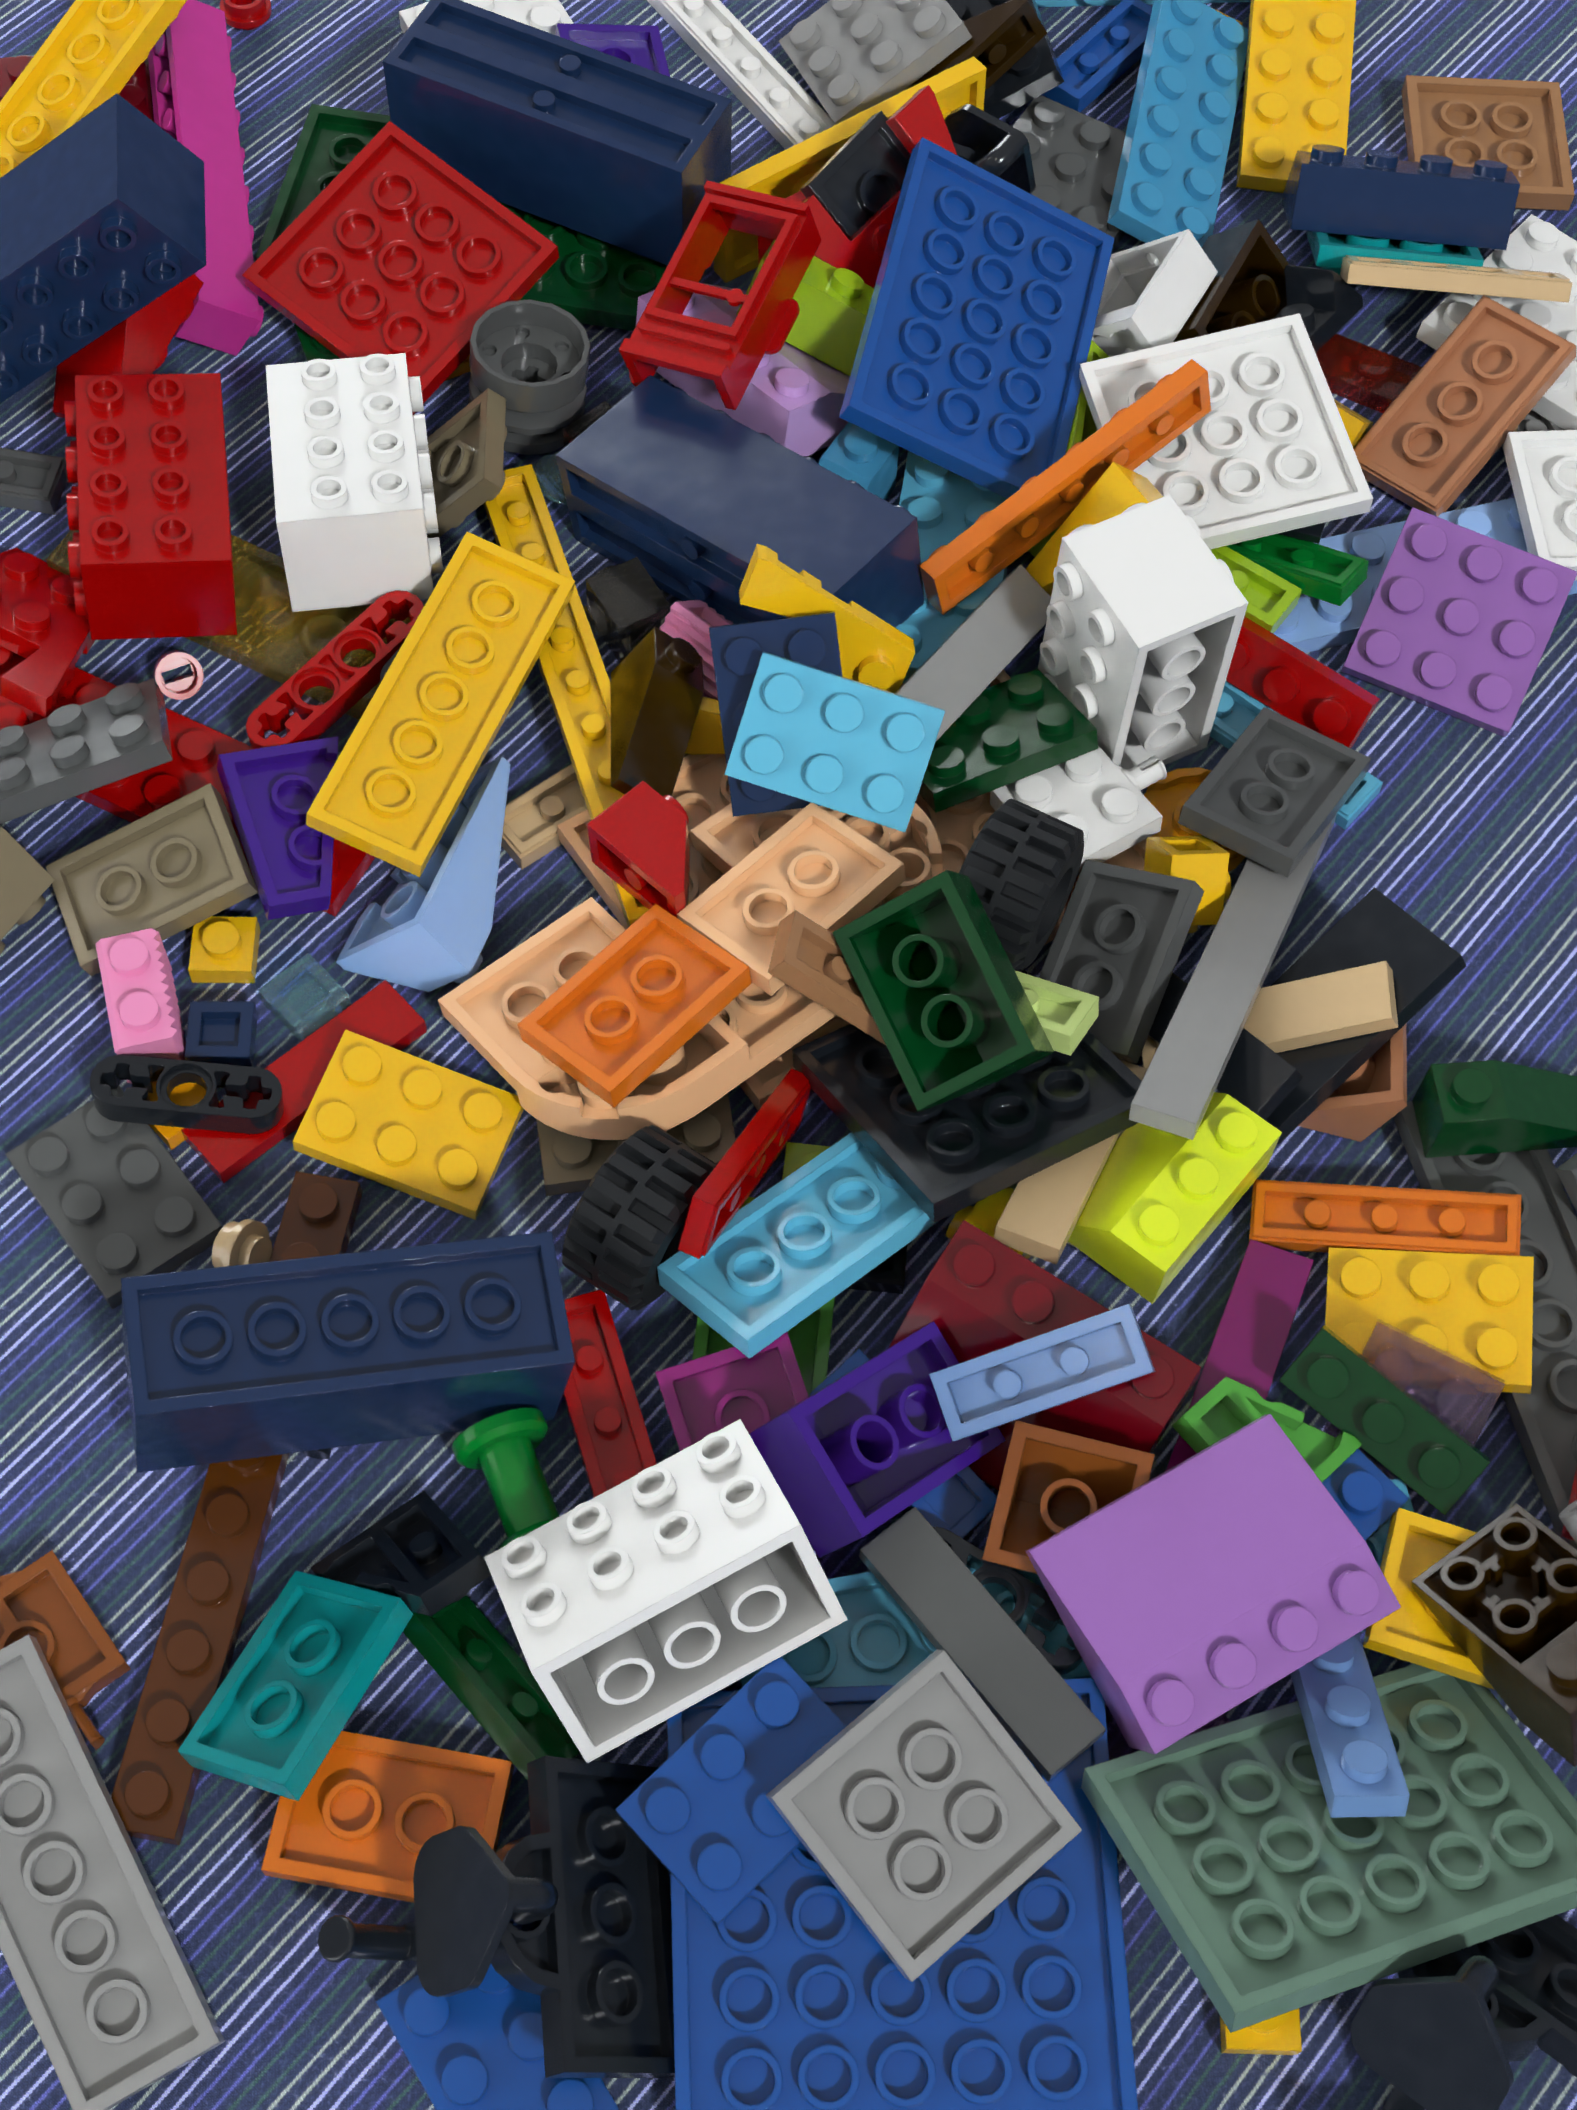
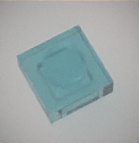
M309 953L258 990L262 1003L300 1042L351 1005L348 992Z

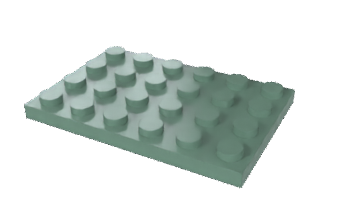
M1416 1664L1373 1677L1410 1794L1405 1817L1330 1818L1298 1701L1185 1736L1157 1754L1140 1750L1084 1768L1081 1784L1083 1792L1230 2033L1577 1908V1801L1487 1687Z

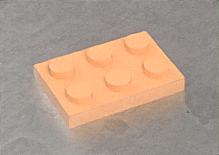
M809 803L677 914V917L749 966L752 983L772 996L786 984L768 973L781 920L796 910L832 933L867 914L906 880L905 867L902 861L817 804Z

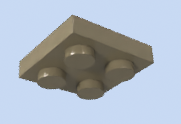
M489 388L427 438L439 532L427 534V538H440L451 528L461 525L465 518L486 501L493 500L500 493L504 485V442L507 436V427L505 425L506 398Z

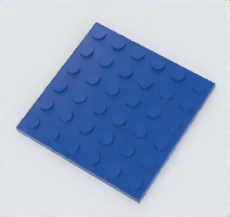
M1093 1678L1064 1680L1106 1728L1104 1735L1049 1782L1034 1766L1082 1831L913 1982L904 1978L802 1843L719 1925L709 1917L671 1874L676 2110H1138L1117 1847L1081 1788L1084 1768L1109 1761L1105 1702ZM894 1685L817 1687L811 1689L847 1726ZM739 1690L718 1691L667 1719L668 1758Z

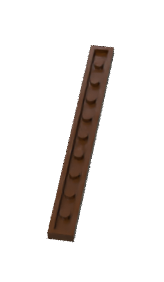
M296 1171L269 1262L345 1254L363 1194L360 1182ZM290 1453L209 1464L111 1796L127 1833L131 1837L180 1845L201 1770L192 1767L180 1755L178 1749L228 1675Z

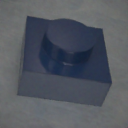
M190 1001L185 1060L253 1067L258 1016L255 1002Z

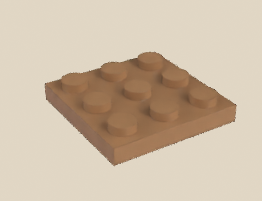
M1406 75L1401 93L1408 161L1420 162L1422 155H1439L1451 158L1453 160L1452 166L1474 168V163L1477 160L1501 162L1508 166L1507 171H1512L1520 183L1515 208L1569 211L1575 193L1559 82Z

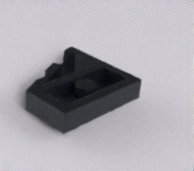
M422 1491L310 1567L315 1576L400 1597L412 1612L433 1616L447 1605L462 1599L470 1589L491 1576L481 1554L425 1491Z

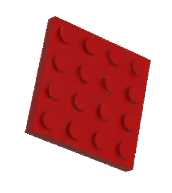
M389 121L242 274L246 287L340 359L365 357L377 353L386 355L405 353L408 377L420 376L424 404L470 354V338L476 321L493 307L508 301L520 300L559 259L558 246Z

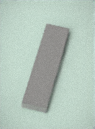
M1021 564L990 593L895 692V694L945 710L936 741L1046 624V610L1048 605H1050L1051 597Z

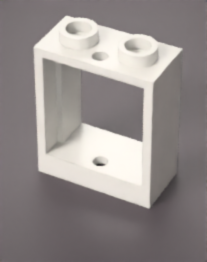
M1189 229L1111 254L1092 340L1109 357L1174 342L1217 275L1218 271Z

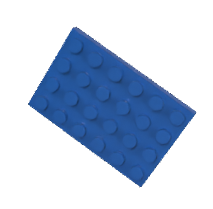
M922 137L911 152L839 417L1008 499L1028 479L1038 476L1066 454L1081 388L1079 378L1080 364L1087 362L1115 238Z

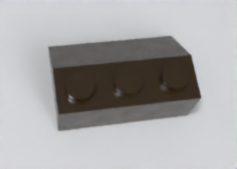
M1259 219L1207 238L1202 249L1218 273L1174 342L1272 320L1287 306L1284 269L1286 265L1290 264Z

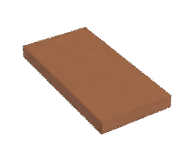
M1483 295L1353 448L1366 481L1410 507L1437 517L1441 513L1446 512L1505 442L1508 432H1513L1575 359L1576 345Z

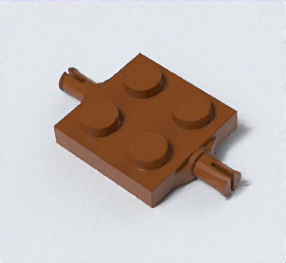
M51 1550L23 1570L0 1576V1650L28 1634L37 1638L78 1728H81L90 1744L97 1750L103 1745L105 1738L100 1735L83 1707L89 1703L94 1694L131 1670V1668L55 1553Z

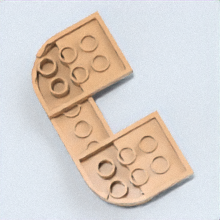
M730 803L690 830L693 847L725 874L803 808L733 817L732 804ZM916 803L906 832L819 806L904 863L906 880L870 911L944 872L941 843L937 831L929 817ZM592 897L438 999L442 1015L517 1091L521 1107L531 1116L558 1131L597 1140H625L640 1129L651 1125L657 1126L665 1132L669 1131L671 1128L688 1121L836 1016L833 1012L787 984L770 996L754 983H751L614 1108L523 1042L517 1026L519 1022L626 930Z

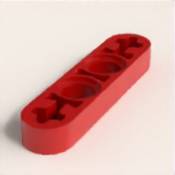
M393 591L378 598L253 710L246 723L251 749L318 739L380 682V673L383 666L404 643L424 607L423 602L416 595L408 591ZM407 617H410V622L408 624L402 622ZM394 618L397 620L390 626V619ZM385 637L387 639V644H385L383 641ZM357 649H366L375 655L372 662L361 667H352L343 661L349 652ZM317 686L327 687L334 692L331 699L324 704L311 705L301 699L307 690ZM289 710H292L294 712V714L291 717L289 715ZM286 729L287 735L282 738L275 734L265 738L264 733L268 730L278 734Z

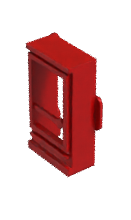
M707 180L703 187L705 190L703 199L630 339L624 338L619 352L630 372V381L636 387L650 375L654 377L660 366L713 380L725 408L736 410L764 353L771 355L782 349L800 313L797 301L792 298L822 240L809 204ZM729 229L775 240L748 295L743 294L742 290L738 288L726 290L699 283L704 271L711 266ZM693 293L725 300L733 307L741 304L742 307L732 327L682 315Z

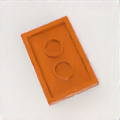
M655 904L519 1022L517 1026L523 1042L615 1108L752 983L749 966Z
M341 1731L300 1799L295 1801L283 1796L279 1797L261 1871L265 1876L414 1903L413 1878L415 1863L422 1846L430 1837L457 1826L473 1827L496 1853L514 1771L513 1763L508 1760Z

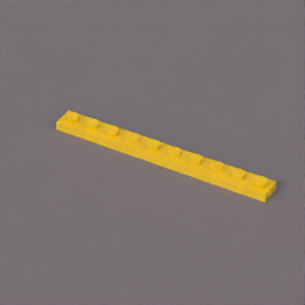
M532 464L504 470L505 482L500 493L493 500L483 503L497 545L573 580ZM574 585L573 594L539 655L537 663L590 818L593 820L625 794L611 787V683L576 585ZM612 879L627 926L629 927L646 913L648 909Z

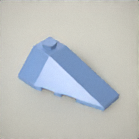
M503 756L478 769L421 876L418 877L398 867L394 869L390 876L398 885L382 907L376 902L368 905L358 919L336 961L344 970L430 992L453 981L462 983L470 978L480 967L483 960L480 953L492 930L511 765Z

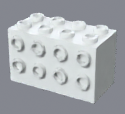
M377 353L365 357L332 360L313 359L308 362L265 365L276 524L292 612L370 605L384 594L393 591H408L419 599H429L434 590L432 574L443 573L439 537L427 538V534L439 533L425 414L413 415V412L424 411L420 376L408 377L406 354L386 355Z
M1169 494L1147 504H1134L1122 514L1097 524L1079 526L1067 536L1062 537L1057 566L1053 572L1054 583L1050 605H1048L1046 610L1047 621L1043 642L1040 644L1038 669L1097 729L1098 746L1116 765L1126 770L1139 765L1154 755L1158 756L1159 761L1162 760L1164 765H1167L1207 747L1248 606V601L1234 583L1228 565L1223 560L1216 559L1201 538L1196 521L1190 515L1184 514Z
M741 1419L717 1432L705 1436L695 1444L654 1466L642 1470L632 1478L589 1501L577 1505L569 1512L524 1536L512 1540L506 1546L484 1557L529 1669L586 1763L595 1760L848 1620L801 1524Z

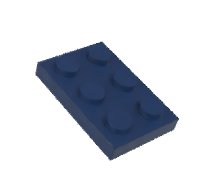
M835 612L709 628L726 765L763 651L842 676ZM728 776L733 817L805 808L811 803Z

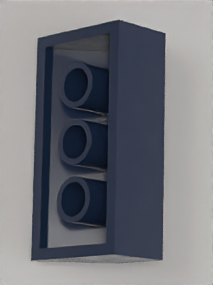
M1325 144L1313 145L1311 152L1297 151L1282 198V205L1292 230L1506 250L1520 183L1512 171H1507L1508 166L1504 163L1492 160H1477L1474 163V168L1452 166L1453 160L1451 158L1439 155H1422L1420 162L1398 160L1399 155L1397 153L1386 150H1367L1365 157L1344 155L1345 150L1343 148Z

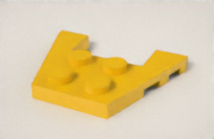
M756 544L739 589L740 604L787 617L835 612L842 677L895 693L901 687L914 658V640L851 600L848 604L823 589L821 581L805 570H802L800 573L796 572L778 560V553L767 546ZM703 696L685 753L691 755L725 754L718 700Z

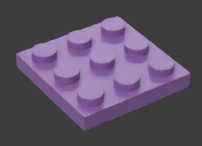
M1412 507L1341 672L1506 737L1510 732L1577 576V571Z

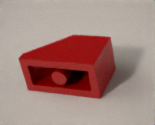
M640 782L587 823L592 862L648 910L657 904L678 918L677 914L688 905L690 847L687 813L672 796H662L646 782Z

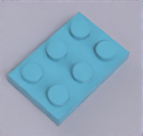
M763 651L724 775L906 832L945 710Z

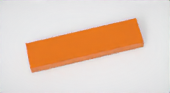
M1256 1179L1252 1190L1249 1242L1252 1239L1282 1250L1328 1253L1329 1247L1520 1256L1522 1195Z

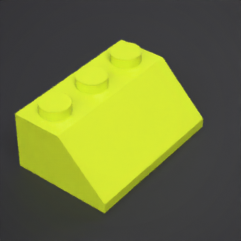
M1214 1092L1193 1140L1140 1123L1126 1129L1117 1139L1068 1242L1153 1304L1265 1170L1282 1132L1229 1094Z

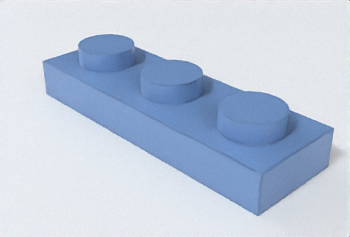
M1127 1304L929 1375L952 1441H958L1156 1371L1132 1305Z
M1358 1633L1292 1672V1682L1330 1818L1405 1817L1410 1794Z

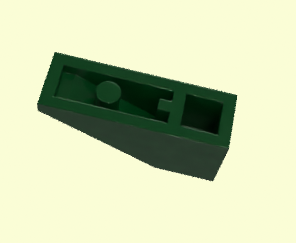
M1497 1060L1431 1064L1412 1100L1425 1158L1577 1147V1076Z

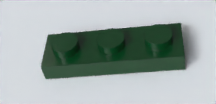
M1325 1325L1322 1326L1279 1379L1281 1383L1340 1431L1355 1436L1362 1444L1361 1448L1444 1515L1447 1514L1490 1463L1488 1456Z
M467 1595L447 1605L433 1616L412 1612L413 1616L403 1631L405 1636L527 1780V1763L543 1756L584 1760L529 1667Z

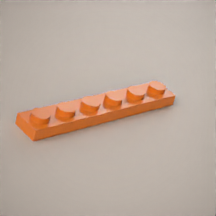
M1191 359L1173 374L1164 376L1153 389L1128 408L1119 410L1107 424L1083 442L1074 444L1062 458L1038 476L1028 479L1016 493L996 508L983 513L971 527L947 545L937 548L926 561L919 565L928 602L942 615L946 614L1060 527L1112 462L1133 471L1211 411L1208 371Z

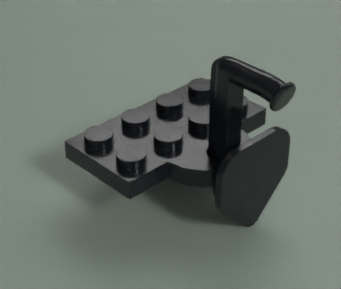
M965 104L953 110L945 118L946 126L959 157L1030 194L1035 190L1036 184L1028 139L1021 131L971 104ZM882 111L873 115L800 188L806 198L815 195L848 239L902 188L911 156L887 125L886 121L888 118Z
M543 1756L528 1762L531 1835L507 1843L496 1853L473 1827L457 1826L430 1837L422 1846L414 1868L415 1921L404 1925L353 1923L345 1915H334L327 1919L319 1932L318 1947L321 1955L327 1961L336 1963L347 1958L416 1961L419 1980L428 1994L435 1997H450L477 1988L482 1983L490 1964H492L495 1971L516 1989L541 1996L545 2078H669L675 2076L672 1920L669 1871L615 1811L659 1767L602 1761L586 1763L582 1759ZM521 1924L522 1927L519 1930L514 1925Z
M1558 1915L1400 1971L1398 1972L1399 1978L1381 1979L1370 1988L1351 2024V2039L1357 2054L1368 2067L1395 2086L1382 2110H1498L1514 2082L1509 2062L1523 2061L1539 2048L1577 2077V1928Z

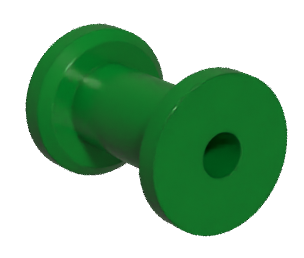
M517 1408L487 1417L468 1427L452 1443V1450L459 1465L469 1469L482 1470L507 1536V1539L498 1549L559 1517L558 1510L534 1450L542 1442L548 1431V1425L543 1412L536 1408Z

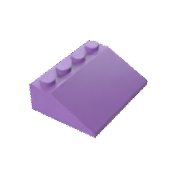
M1271 1414L1263 1415L1025 1551L1128 1746L1151 1754L1159 1753L1401 1608L1366 1541Z

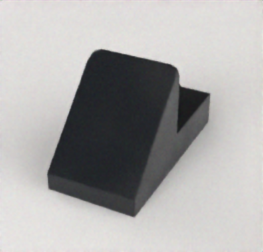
M1286 265L1284 274L1287 306L1273 319L1300 313L1316 353L1363 307V298L1334 271Z

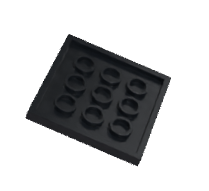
M848 1024L792 1050L794 1070L804 1074L809 1080L812 1090L934 1223L1138 1124L1129 1120L1131 1103L1142 1080L1089 1030L1071 1056L1054 1051L995 1083L923 1111H917L887 1046L852 1024Z

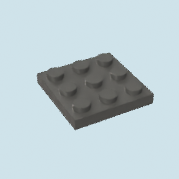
M1040 95L1033 99L1012 126L1021 131L1029 142L1036 188L1031 194L1114 237L1113 252L1126 234V232L1107 223L1126 132Z

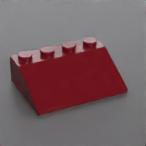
M963 1220L926 1278L889 1347L934 1321L959 1363L1110 1310ZM1141 1330L1156 1372L1035 1413L1017 1421L1152 1453L1198 1380L1201 1367ZM1015 1421L998 1426L1006 1441L969 1465L982 1481L998 1491Z

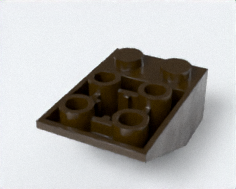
M1516 1503L1411 1581L1412 1588L1517 1718L1575 1767L1577 1766V1550Z

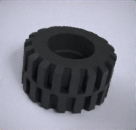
M1009 799L986 821L970 848L959 874L969 877L1013 969L1022 972L1038 956L1063 911L1081 865L1084 852L1083 830L1015 799Z
M646 1126L637 1131L619 1145L607 1158L580 1198L565 1235L562 1251L564 1267L632 1311L640 1310L656 1300L666 1291L659 1285L657 1266L679 1252L678 1247L692 1197L717 1164L657 1126Z

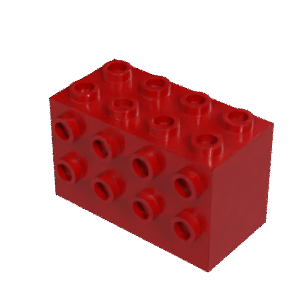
M221 374L75 375V400L64 401L67 437H76V441H70V446L65 447L68 483H78V486L71 487V493H67L69 530H79V532H73V541H68V561L70 577L82 578V580H74L75 609L77 616H88L91 640L237 635Z

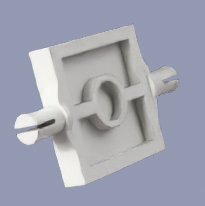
M1098 746L1096 750L991 791L990 805L996 811L1007 800L1015 799L1083 830L1084 852L1077 874L1079 876L1086 859L1103 863L1147 839V837H1151L1161 831L1163 816L1141 793V790L1159 780L1165 779L1167 771L1162 760L1159 761V757L1155 755L1129 770L1123 769L1116 765Z

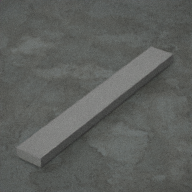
M1337 814L1288 878L1249 858L1247 859L1131 1103L1129 1120L1184 1138L1194 1139L1334 826Z

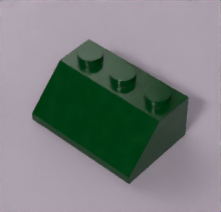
M945 870L832 932L917 1111L926 1110L995 1083L1054 1052L968 876Z

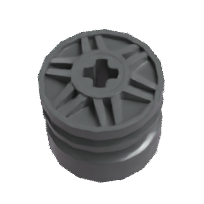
M530 299L508 301L487 310L474 324L470 338L469 368L471 377L469 380L470 394L468 404L487 388L506 398L505 425L507 427V436L504 442V451L523 455L550 453L569 444L581 431L585 415V397L587 392L585 383L588 375L590 343L585 328L571 313L558 306Z

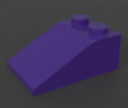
M934 1321L749 1433L819 1558L863 1538L1006 1441L998 1427L958 1441H952L929 1374L957 1365L959 1362Z

